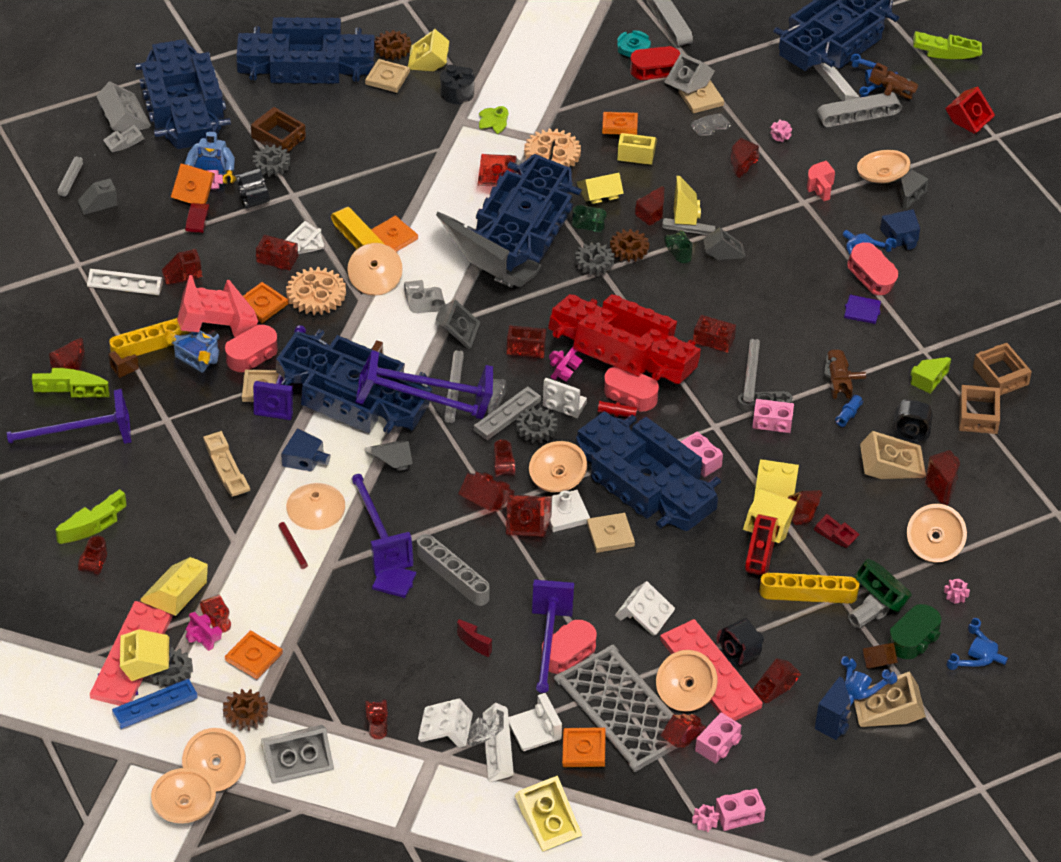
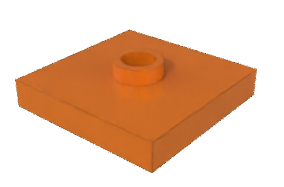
M603 112L602 134L625 133L637 135L638 113Z
M181 163L171 198L188 203L206 204L215 173Z
M397 216L371 229L385 245L391 247L396 252L418 240V234Z
M263 282L243 295L245 300L254 309L257 320L261 323L288 305L287 298Z
M250 630L225 655V661L253 678L258 679L283 654V649Z
M564 728L563 767H605L606 728Z

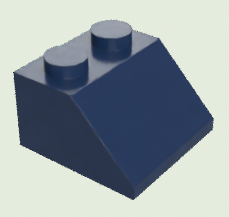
M842 677L836 680L819 702L815 723L816 730L834 740H837L841 734L844 735L849 728V723L847 722L851 715V700Z

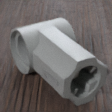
M870 594L861 606L848 613V619L854 628H861L875 618L877 620L882 619L890 608L885 606L873 594Z

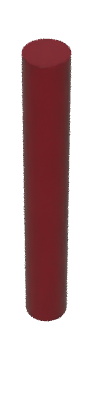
M279 523L278 527L301 569L307 568L308 563L286 523Z

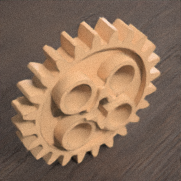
M548 129V132L542 130L541 134L535 132V136L530 135V139H526L524 156H526L527 160L530 156L537 154L550 160L552 144L555 141L552 161L570 167V165L575 166V162H579L581 145H579V141H576L575 136L571 137V133L564 134L565 130L558 132V129H555L554 132L551 129Z
M310 267L308 272L303 269L302 274L296 272V277L291 276V281H288V286H286L287 299H289V304H293V308L299 307V312L305 310L306 314L312 311L313 315L316 312L323 315L324 310L330 313V308L336 310V305L341 306V301H344L346 296V284L343 283V278H339V274L334 275L333 270L327 272V268L320 271L319 267L316 270Z

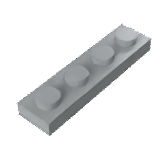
M527 386L476 423L474 431L484 439L489 440L519 418V413L524 414L525 409L530 410L541 402V396Z

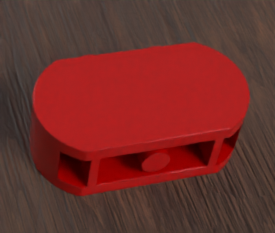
M671 46L635 50L631 54L630 73L639 80L667 78L681 53L678 49Z
M763 514L757 515L746 560V572L761 576L768 572L779 519L777 517Z

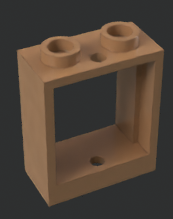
M1008 343L997 345L994 348L975 354L973 368L989 387L1000 388V396L1029 385L1032 371ZM1003 360L1013 373L998 378L988 365Z
M962 385L959 398V431L998 434L1000 424V388ZM967 400L994 403V415L967 413Z

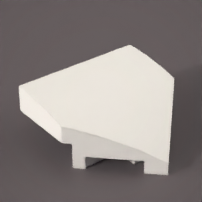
M304 221L283 241L282 246L296 254L324 249L321 228L316 229Z

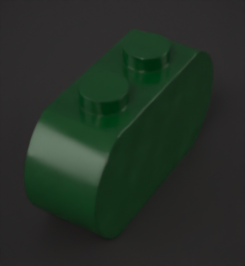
M866 559L854 575L856 580L885 606L894 611L900 612L912 596V593L883 566L871 559Z
M925 604L915 605L890 629L888 644L894 643L896 656L909 660L914 659L920 653L923 654L932 641L935 642L941 634L940 613L935 608Z

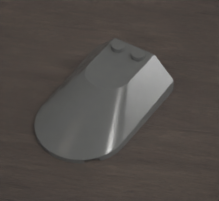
M437 211V218L466 259L496 276L494 280L511 288L514 285L521 288L538 274L541 264L532 260H527L514 267L512 272L506 270V260L509 254L507 249L473 232L468 227L473 230L476 229L470 226L466 228L464 223Z

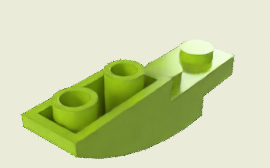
M916 31L913 36V47L927 50V56L966 59L981 56L982 42L954 35H949L948 39Z
M52 368V373L32 374L34 392H71V397L110 396L107 380L84 371Z
M119 489L102 503L96 505L91 511L84 507L79 512H76L71 518L61 523L55 529L57 542L63 544L81 540L99 533L117 522V513L126 507L125 493Z

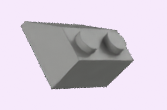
M681 53L664 82L683 92L691 93L707 86L715 70L705 63Z

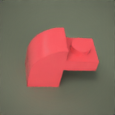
M827 161L813 165L809 169L807 179L808 192L815 191L823 201L830 200L831 185L834 184L835 171Z

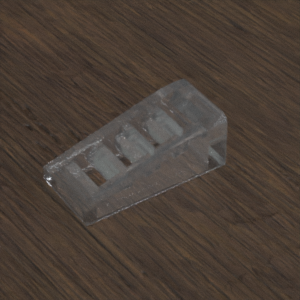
M493 379V395L488 405V415L500 406L506 394V380Z

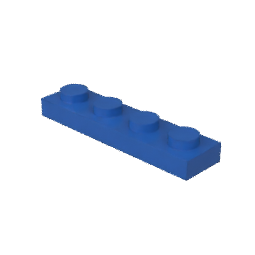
M186 679L113 708L112 714L120 729L195 700L198 698L197 692L190 680Z

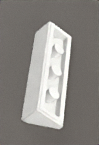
M825 63L813 65L842 101L860 98L834 66L831 68Z
M90 269L87 287L159 296L164 280L162 277Z
M495 703L483 712L489 782L504 779L514 774L508 709Z

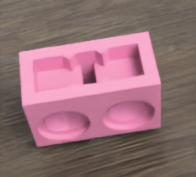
M756 399L753 428L790 433L794 404Z
M698 431L681 441V443L702 457L701 475L703 477L722 467L723 453Z
M720 713L696 739L695 751L716 764L721 758L724 759L733 745H737L741 740V724Z
M757 788L716 798L715 812L719 813V821L723 831L764 821L766 808Z

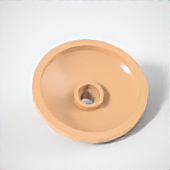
M880 150L864 156L858 162L857 170L858 174L869 182L889 183L902 178L909 171L910 159L906 154L899 151Z
M370 243L360 247L353 253L348 263V276L352 285L358 291L367 295H383L390 292L399 283L403 271L402 262L397 252L381 243ZM377 263V266L372 267L371 264Z
M566 441L551 442L542 446L532 456L529 464L532 481L536 486L548 492H562L575 487L581 482L587 471V460L584 452L577 445Z
M323 483L306 484L290 494L286 504L287 514L293 523L302 528L310 530L325 529L333 526L343 517L345 499L341 492L333 486Z
M930 504L920 508L913 514L908 523L907 540L911 549L918 557L928 562L941 563L953 559L961 552L966 542L967 530L963 518L953 508L943 504ZM933 533H938V534H939V538H938V539H934V538L932 537V534H933Z
M682 650L670 655L661 664L656 677L657 691L661 699L669 707L682 712L695 711L705 706L714 696L718 684L717 672L713 663L702 653L693 650ZM688 681H693L691 687H687Z
M208 728L195 734L185 746L182 756L183 768L196 769L205 773L214 783L216 792L233 786L243 774L246 764V754L241 741L233 733L221 728ZM216 758L220 759V763L218 765H214L213 763L214 759Z
M179 768L165 773L156 781L151 792V802L156 813L163 819L173 823H190L201 819L209 813L216 800V790L212 780L205 773L191 768Z

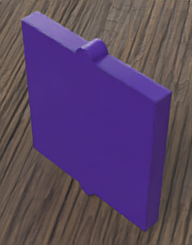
M850 295L848 304H845L844 318L876 324L877 317L881 312L879 310L881 301Z
M403 568L379 572V574H376V580L372 589L406 598L409 589L413 587L416 572Z

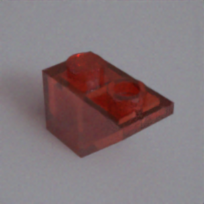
M740 138L733 145L731 151V163L738 178L747 173L750 166L759 159V145Z
M663 186L636 201L635 215L649 226L663 218L665 191Z
M196 249L177 253L162 269L166 284L188 280L189 275H192L193 279L202 277L201 261Z
M79 338L49 353L51 368L80 370L85 353L83 339Z
M821 490L801 491L788 496V499L797 502L792 521L796 525L808 523L814 518V513L822 496Z
M776 658L752 690L765 703H769L788 691L800 677L801 673L789 661Z
M694 714L672 715L660 736L676 748H685L705 730L706 726Z

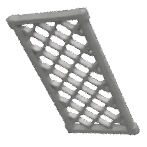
M615 645L607 647L554 677L556 683L568 692L598 728H606V737L628 761L629 767L634 772L695 738L694 733L691 730H687L619 654V650ZM609 655L611 656V659L609 661L602 660L608 657ZM594 664V669H593V670H586V669H585V668H587V667H589V666H591V665ZM606 665L609 668L607 672L596 671V666ZM620 666L623 669L621 675L610 673L611 667ZM578 674L576 679L567 680L572 675ZM580 674L591 675V681L579 680ZM595 676L606 677V682L604 684L595 683L593 679ZM608 679H619L621 680L620 685H609ZM624 680H633L635 686L634 688H626L622 686V682ZM577 686H589V692L579 694L576 690ZM593 687L603 688V695L592 694L591 689ZM606 690L618 691V696L615 698L605 695ZM620 693H632V699H621ZM644 693L648 697L646 702L634 700L636 694ZM590 699L602 701L599 707H591L588 702ZM604 701L615 702L616 707L614 709L604 708L603 703ZM618 704H629L630 710H618ZM634 705L643 706L645 711L642 714L632 712V707ZM657 707L660 711L658 716L646 714L648 708ZM603 712L614 715L611 721H603L600 716ZM616 715L628 716V721L626 723L616 722L615 717ZM630 718H642V724H630ZM646 719L656 720L657 726L654 728L644 725ZM669 721L672 724L670 730L659 728L660 722ZM615 726L626 728V732L623 735H615L612 730ZM628 729L640 730V736L627 735ZM642 732H654L655 737L654 739L643 738ZM657 734H668L670 736L669 741L657 740ZM682 735V737L671 742L672 736ZM627 740L638 742V747L636 749H627L625 742ZM649 743L653 745L651 751L641 750L640 744ZM656 745L664 746L661 749L654 751ZM640 754L648 755L639 761L637 760Z

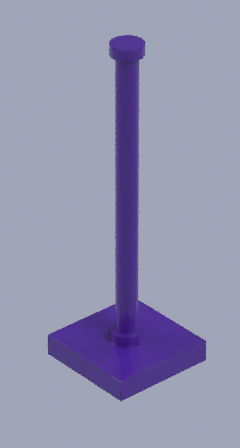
M297 326L294 332L306 333V329L303 326ZM280 374L276 384L261 381L254 382V415L286 420L292 419V386L281 385L284 378Z
M371 351L360 372L355 401L357 403L363 404L372 386L378 384L469 412L472 416H475L477 413L478 405L474 404L472 406L378 377L376 371L379 352Z
M377 365L376 374L379 376L475 394L476 405H478L475 418L483 419L493 395V366H485L476 387L378 368Z
M122 389L114 390L116 412L112 415L15 433L10 431L7 432L8 442L13 443L14 440L116 422L119 425L124 444L131 443L129 412Z
M361 474L353 475L351 480L357 486L381 538L371 541L372 564L375 576L379 572L413 566L412 537L410 532L389 537L363 483V476Z
M534 580L532 613L547 615L540 677L536 685V690L540 693H546L549 690L547 681L555 615L572 617L574 583Z

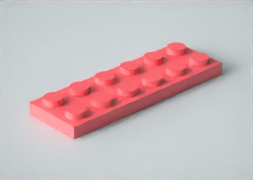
M134 602L90 692V699L118 706L133 701L143 678L131 681L120 668L121 635L138 629L165 634L173 614L146 603Z
M695 619L660 635V641L671 654L682 650H693L702 653L713 663L717 672L718 684L716 692L709 702L719 714L723 713L736 721L762 708V701Z

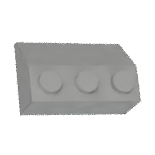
M110 81L98 93L99 105L103 108L105 117L109 120L110 127L114 131L124 132L134 124L139 130L147 129L151 126L134 93Z
M323 725L261 738L264 757L272 783L334 769L327 730Z

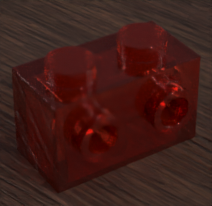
M264 235L256 247L257 262L289 271L299 257L298 243Z
M701 315L694 328L693 340L696 344L728 353L735 339L736 325Z
M509 325L507 354L544 358L547 329Z

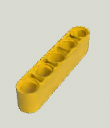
M345 207L331 214L335 227L356 249L370 243L384 244L351 208ZM372 263L371 265L375 267L377 263Z
M176 318L114 336L109 341L110 351H115L121 359L134 354L138 356L173 346V343L168 344L167 340L162 338L165 330H171L179 336L191 332L182 331Z
M765 573L761 576L759 593L763 598L772 600L849 604L857 600L859 581L853 577Z

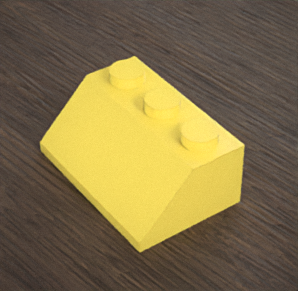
M190 557L172 565L141 598V602L176 616L207 583L208 564Z

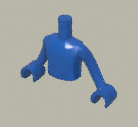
M859 54L851 56L852 66L855 68L860 64L874 68L876 64L861 59ZM872 69L865 71V80L869 87H861L859 91L861 97H867L870 91L884 87L882 83L878 86L869 81Z
M848 230L843 232V236L849 240L846 245L849 255L853 248L860 243H871L874 246L885 248L887 252H890L892 247L896 248V240L893 238H888L886 243L872 239L864 233L855 236Z
M973 618L968 626V631L971 634H976L978 637L973 641L968 655L978 660H959V656L953 653L950 655V660H947L946 665L950 670H955L958 666H985L992 663L993 660L1006 665L1008 658L998 654L997 643L989 640L980 631L981 621L978 618Z
M844 656L841 660L842 665L847 670L845 685L851 700L850 707L855 699L862 700L868 698L886 684L892 685L897 682L898 678L895 672L890 673L889 670H884L882 672L884 679L868 689L872 679L864 673L853 672L857 666L853 658L849 660L847 656Z

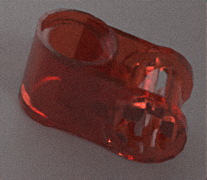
M504 439L498 440L494 444L495 476L509 473L515 475V460L512 454L511 443Z
M93 536L88 540L85 550L79 559V571H93L97 575L101 573L108 554L106 541L102 536Z
M220 594L200 601L203 614L210 618L213 627L218 626L222 633L230 630L231 621L228 618L230 611Z
M386 699L382 702L372 703L365 701L369 735L374 739H383L388 732Z

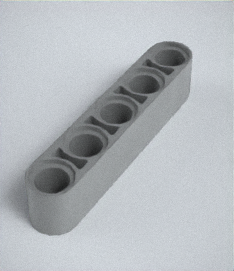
M646 0L675 47L693 42L691 30L671 0Z
M891 92L889 96L883 93L824 104L818 108L817 114L825 127H833L895 115L901 111L902 105L896 95Z
M423 534L418 537L417 555L424 563L475 605L483 606L489 602L490 586L483 577L433 536Z

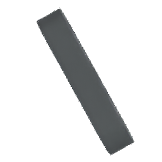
M785 391L754 392L753 402L745 403L743 400L744 393H741L738 396L737 406L742 411H755L756 403L754 402L756 399L775 400L777 402L785 400V403H792L793 397L789 392Z

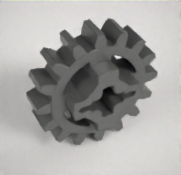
M266 145L265 149L260 147L259 151H255V155L252 156L253 168H259L262 175L267 173L268 177L271 174L277 176V173L284 174V170H288V166L291 165L290 153H287V149L282 150V146L275 148V145L272 147Z
M590 242V246L583 244V248L579 247L578 252L575 253V265H578L577 269H583L582 273L588 271L589 275L596 273L597 276H599V272L606 274V270L610 271L611 266H614V253H612L611 248L607 249V245L600 246L599 242L597 245Z
M532 407V411L525 409V413H519V418L516 419V431L519 432L520 437L525 436V441L532 439V443L535 440L542 443V439L549 441V436L554 437L555 432H557V418H554V413L549 414V409L542 411V407H539L538 410Z
M171 647L169 651V668L151 674L149 677L153 679L154 684L159 682V687L164 686V684L169 687L186 680V678L190 679L191 672H193L192 658H188L187 652L182 654L180 648L174 651V648Z

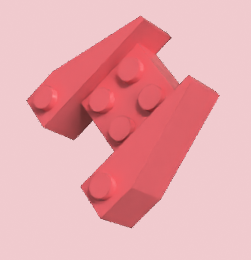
M189 275L177 318L182 331L199 333L202 322L229 325L234 337H237L257 325L258 320L254 309L230 280L226 281L223 291L196 288L192 275Z

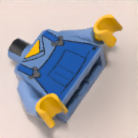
M207 132L206 139L202 138L188 152L185 165L206 171L218 170L219 174L224 175V183L227 184L229 176L231 177V183H234L236 179L232 172H234L235 157L230 149L227 148L225 141L217 140V133Z
M165 330L162 338L166 339L168 344H174L175 357L200 372H203L209 364L217 363L219 356L217 340L219 335L216 331L212 330L205 334L199 330V333L191 332L179 336L171 330Z

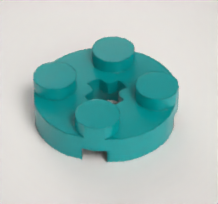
M632 31L629 34L624 32L617 39V51L620 54L631 57L635 50L651 48V41L649 36L641 31Z

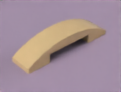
M222 431L204 436L203 439L211 461L227 492L233 497L250 491L244 475L240 473L229 451V445Z

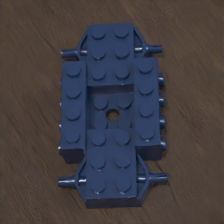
M813 0L790 16L788 30L783 31L778 27L774 29L773 33L780 36L779 56L804 71L813 65L825 63L831 68L835 66L840 69L851 61L853 54H861L882 39L885 18H889L894 22L898 21L899 16L892 12L893 0Z
M273 17L272 34L260 33L261 28L259 26L257 28L256 26L254 27L253 33H238L237 72L250 73V80H253V76L254 80H256L258 73H270L271 83H339L340 74H352L353 81H356V77L357 81H359L361 74L369 75L374 67V35H363L360 27L359 32L358 27L355 28V34H341V18Z
M186 39L152 44V50H150L146 61L135 63L136 71L141 70L142 79H139L141 89H144L142 92L144 100H147V111H150V123L154 122L155 129H159L154 130L155 138L165 136L176 149L188 148L199 143L202 138L206 139L207 132H215L218 136L221 126L231 125L230 118L220 119L224 118L223 111L226 110L225 101L222 100V91L219 88L218 78H216L215 68L212 65L209 52L197 53L195 49L187 44Z
M537 154L530 156L520 165L509 162L507 168L517 171L518 174L506 170L503 176H499L497 186L492 187L490 197L485 198L483 208H479L477 211L476 230L468 227L473 232L509 251L506 260V270L511 272L514 267L527 260L540 263L572 210V195L567 193H573L578 196L582 193V189L573 186L570 167Z
M318 329L316 334L312 336L302 332H295L277 357L276 373L284 378L281 385L289 386L290 383L303 384L301 405L369 434L377 423L378 416L386 420L387 424L383 431L387 432V434L391 432L394 426L414 430L430 403V400L378 384L372 386L363 404L355 402L359 375L372 349L339 335L335 337L329 346L321 340L325 335V332L321 331V329ZM379 352L378 368L404 372L405 363ZM419 373V376L427 377L425 373ZM377 375L384 379L432 393V388L426 384Z
M604 411L578 430L576 445L584 452L586 460L592 463L591 477L593 480L600 483L610 493L616 495L623 503L628 504L636 513L641 514L646 519L659 510L663 516L656 522L659 528H663V526L669 523L684 531H689L717 509L718 497L714 487L721 483L720 478L716 476L709 482L699 480L701 477L702 457L649 418L644 417L632 427L631 431L629 426L637 421L633 414L627 419L622 420L612 417Z

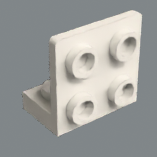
M545 378L543 406L578 418L587 403V398L580 396V390Z
M646 581L633 590L615 616L620 621L627 616L629 618L633 616L654 636L659 632L675 608Z
M546 693L538 695L535 709L508 717L509 726L522 751L561 739L562 723Z
M460 698L425 707L418 740L424 742L448 736L458 748L465 747L473 715L472 711Z

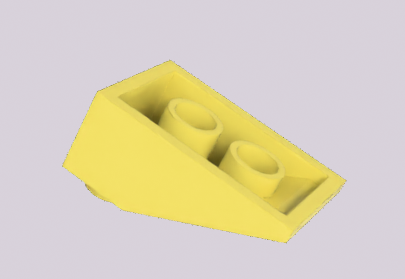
M558 776L522 789L514 795L521 813L542 852L582 836Z

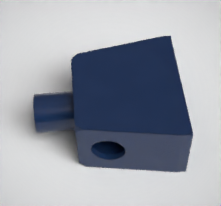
M913 209L882 216L880 230L887 238L896 240V247L906 245L907 249L916 247L919 240L920 227Z
M297 428L281 453L282 466L311 472L318 463L328 465L331 455L324 452L321 439Z

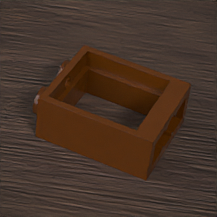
M273 107L251 124V138L265 146L272 147L275 145V148L282 146V150L287 149L288 152L306 138L305 124ZM278 125L290 132V134L281 140L268 133V131Z

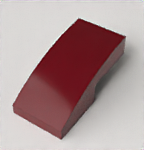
M191 203L185 231L204 232L206 218L209 213V204Z
M828 514L814 527V530L823 537L846 548L860 535L845 522L840 525Z
M459 619L457 622V635L471 649L489 657L492 653V639L478 634L476 625Z

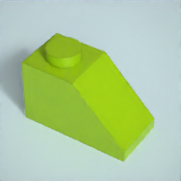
M946 357L922 360L911 371V385L931 394L949 372L951 359Z

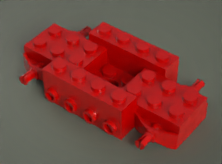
M569 294L552 309L548 329L554 331V337L559 338L561 335H566L574 340L573 349L638 377L647 370L653 373L652 378L656 379V381L660 377H665L676 384H680L698 367L701 349L695 347L694 340H689L686 343L674 337L677 321L669 316L658 314L652 309L639 306L635 302L627 301L618 295L611 294L603 301V306L600 307L597 306L598 302L596 299H591L588 302L576 295Z

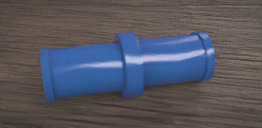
M854 395L849 403L842 407L841 413L835 418L837 425L841 427L846 426L850 418L856 415L857 409L863 404L860 396Z

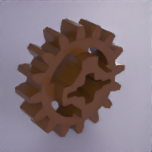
M394 30L391 33L385 31V34L380 33V37H376L375 41L376 53H379L380 57L385 55V59L390 57L392 60L395 57L401 59V55L406 57V53H410L411 49L410 37H407L406 33L401 34V31L395 32Z
M623 229L622 233L616 232V236L612 235L610 248L612 253H615V258L620 256L621 261L627 259V262H630L633 259L636 262L637 258L643 259V256L648 254L649 243L644 233L639 234V230L632 232V229H629V232H626Z
M241 689L240 694L234 691L233 697L227 696V702H223V717H225L226 723H231V728L239 726V731L243 727H246L248 731H250V726L258 728V722L264 723V717H268V702L265 701V697H260V692L252 694V689H249L248 693Z

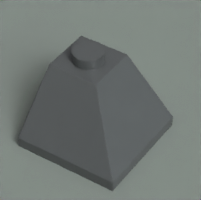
M456 299L441 306L435 320L466 348L470 349L480 321Z
M400 440L365 447V452L386 465L396 468L397 471L408 469V465L413 464L409 441Z

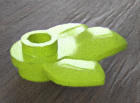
M504 106L483 109L479 112V116L482 117L479 121V128L485 129L493 126L497 134L501 133L507 126L508 109Z

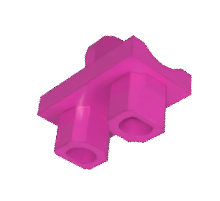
M572 347L565 357L563 356V351L551 352L549 355L551 366L557 365L554 373L551 375L552 379L556 380L557 377H560L564 381H568L573 371L567 365L576 370L583 361L575 355L577 350Z
M195 612L190 613V622L186 627V639L189 642L197 641L201 643L208 651L212 650L214 643L221 639L222 630L218 626L210 628L211 621L206 614L198 616Z

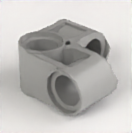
M423 280L404 282L405 296L411 312L439 311L440 307L445 305L441 288H424Z

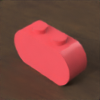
M860 243L853 248L847 262L848 269L872 294L885 295L889 293L898 278V270L894 264L871 243Z
M256 325L228 341L225 345L228 367L236 372H245V370L255 368L262 362L272 358L278 351L276 331L267 325Z
M615 366L607 370L604 378V394L607 398L626 406L637 407V410L640 412L651 410L656 406L659 388L656 380L643 374L638 377Z
M573 620L567 625H563L559 631L553 634L549 672L559 674L582 662L595 652L597 634L592 624L584 620Z

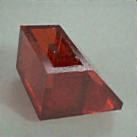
M475 472V474L467 473L458 495L489 511L498 512L514 495L515 491L509 488L510 485L508 483L493 480L494 476L488 473Z

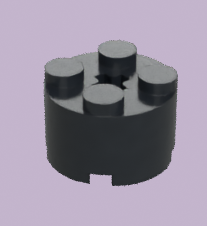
M448 65L440 75L441 97L443 96L444 100L451 104H463V101L472 100L475 90L473 70L471 68Z
M259 168L235 175L237 184L241 185L238 190L241 198H245L243 202L246 209L270 202L268 190Z
M905 399L901 401L894 414L892 426L894 435L896 434L900 440L913 444H919L924 439L927 440L931 433L933 419L930 405L914 400Z
M747 618L739 620L719 630L717 633V645L721 644L722 650L720 651L732 666H741L759 657L762 652L764 637L761 632H757Z

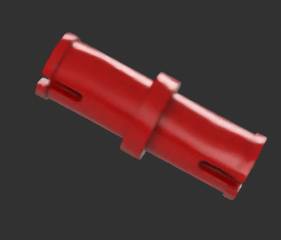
M599 401L597 413L605 411L617 418L618 416L629 417L632 414L636 416L637 407L620 405L619 402L614 404Z

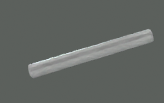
M751 339L749 344L743 400L750 403L754 400L760 346L758 339Z
M455 350L453 353L450 382L460 383L464 357L463 351ZM448 389L447 398L457 401L459 391ZM446 406L444 421L446 423H453L455 421L456 408Z

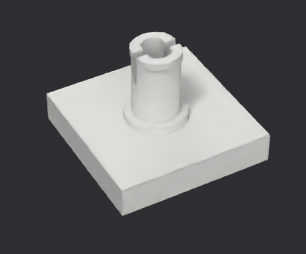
M578 490L562 491L558 495L540 499V505L552 532L587 524V519L590 518Z

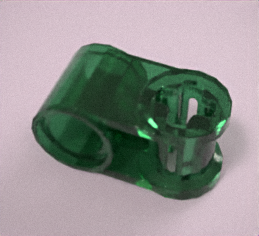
M577 205L573 208L571 223L577 229L600 232L605 227L604 220L607 217V213L601 208Z
M683 230L678 231L677 234H667L664 236L667 249L671 251L678 262L688 263L692 260L693 244Z

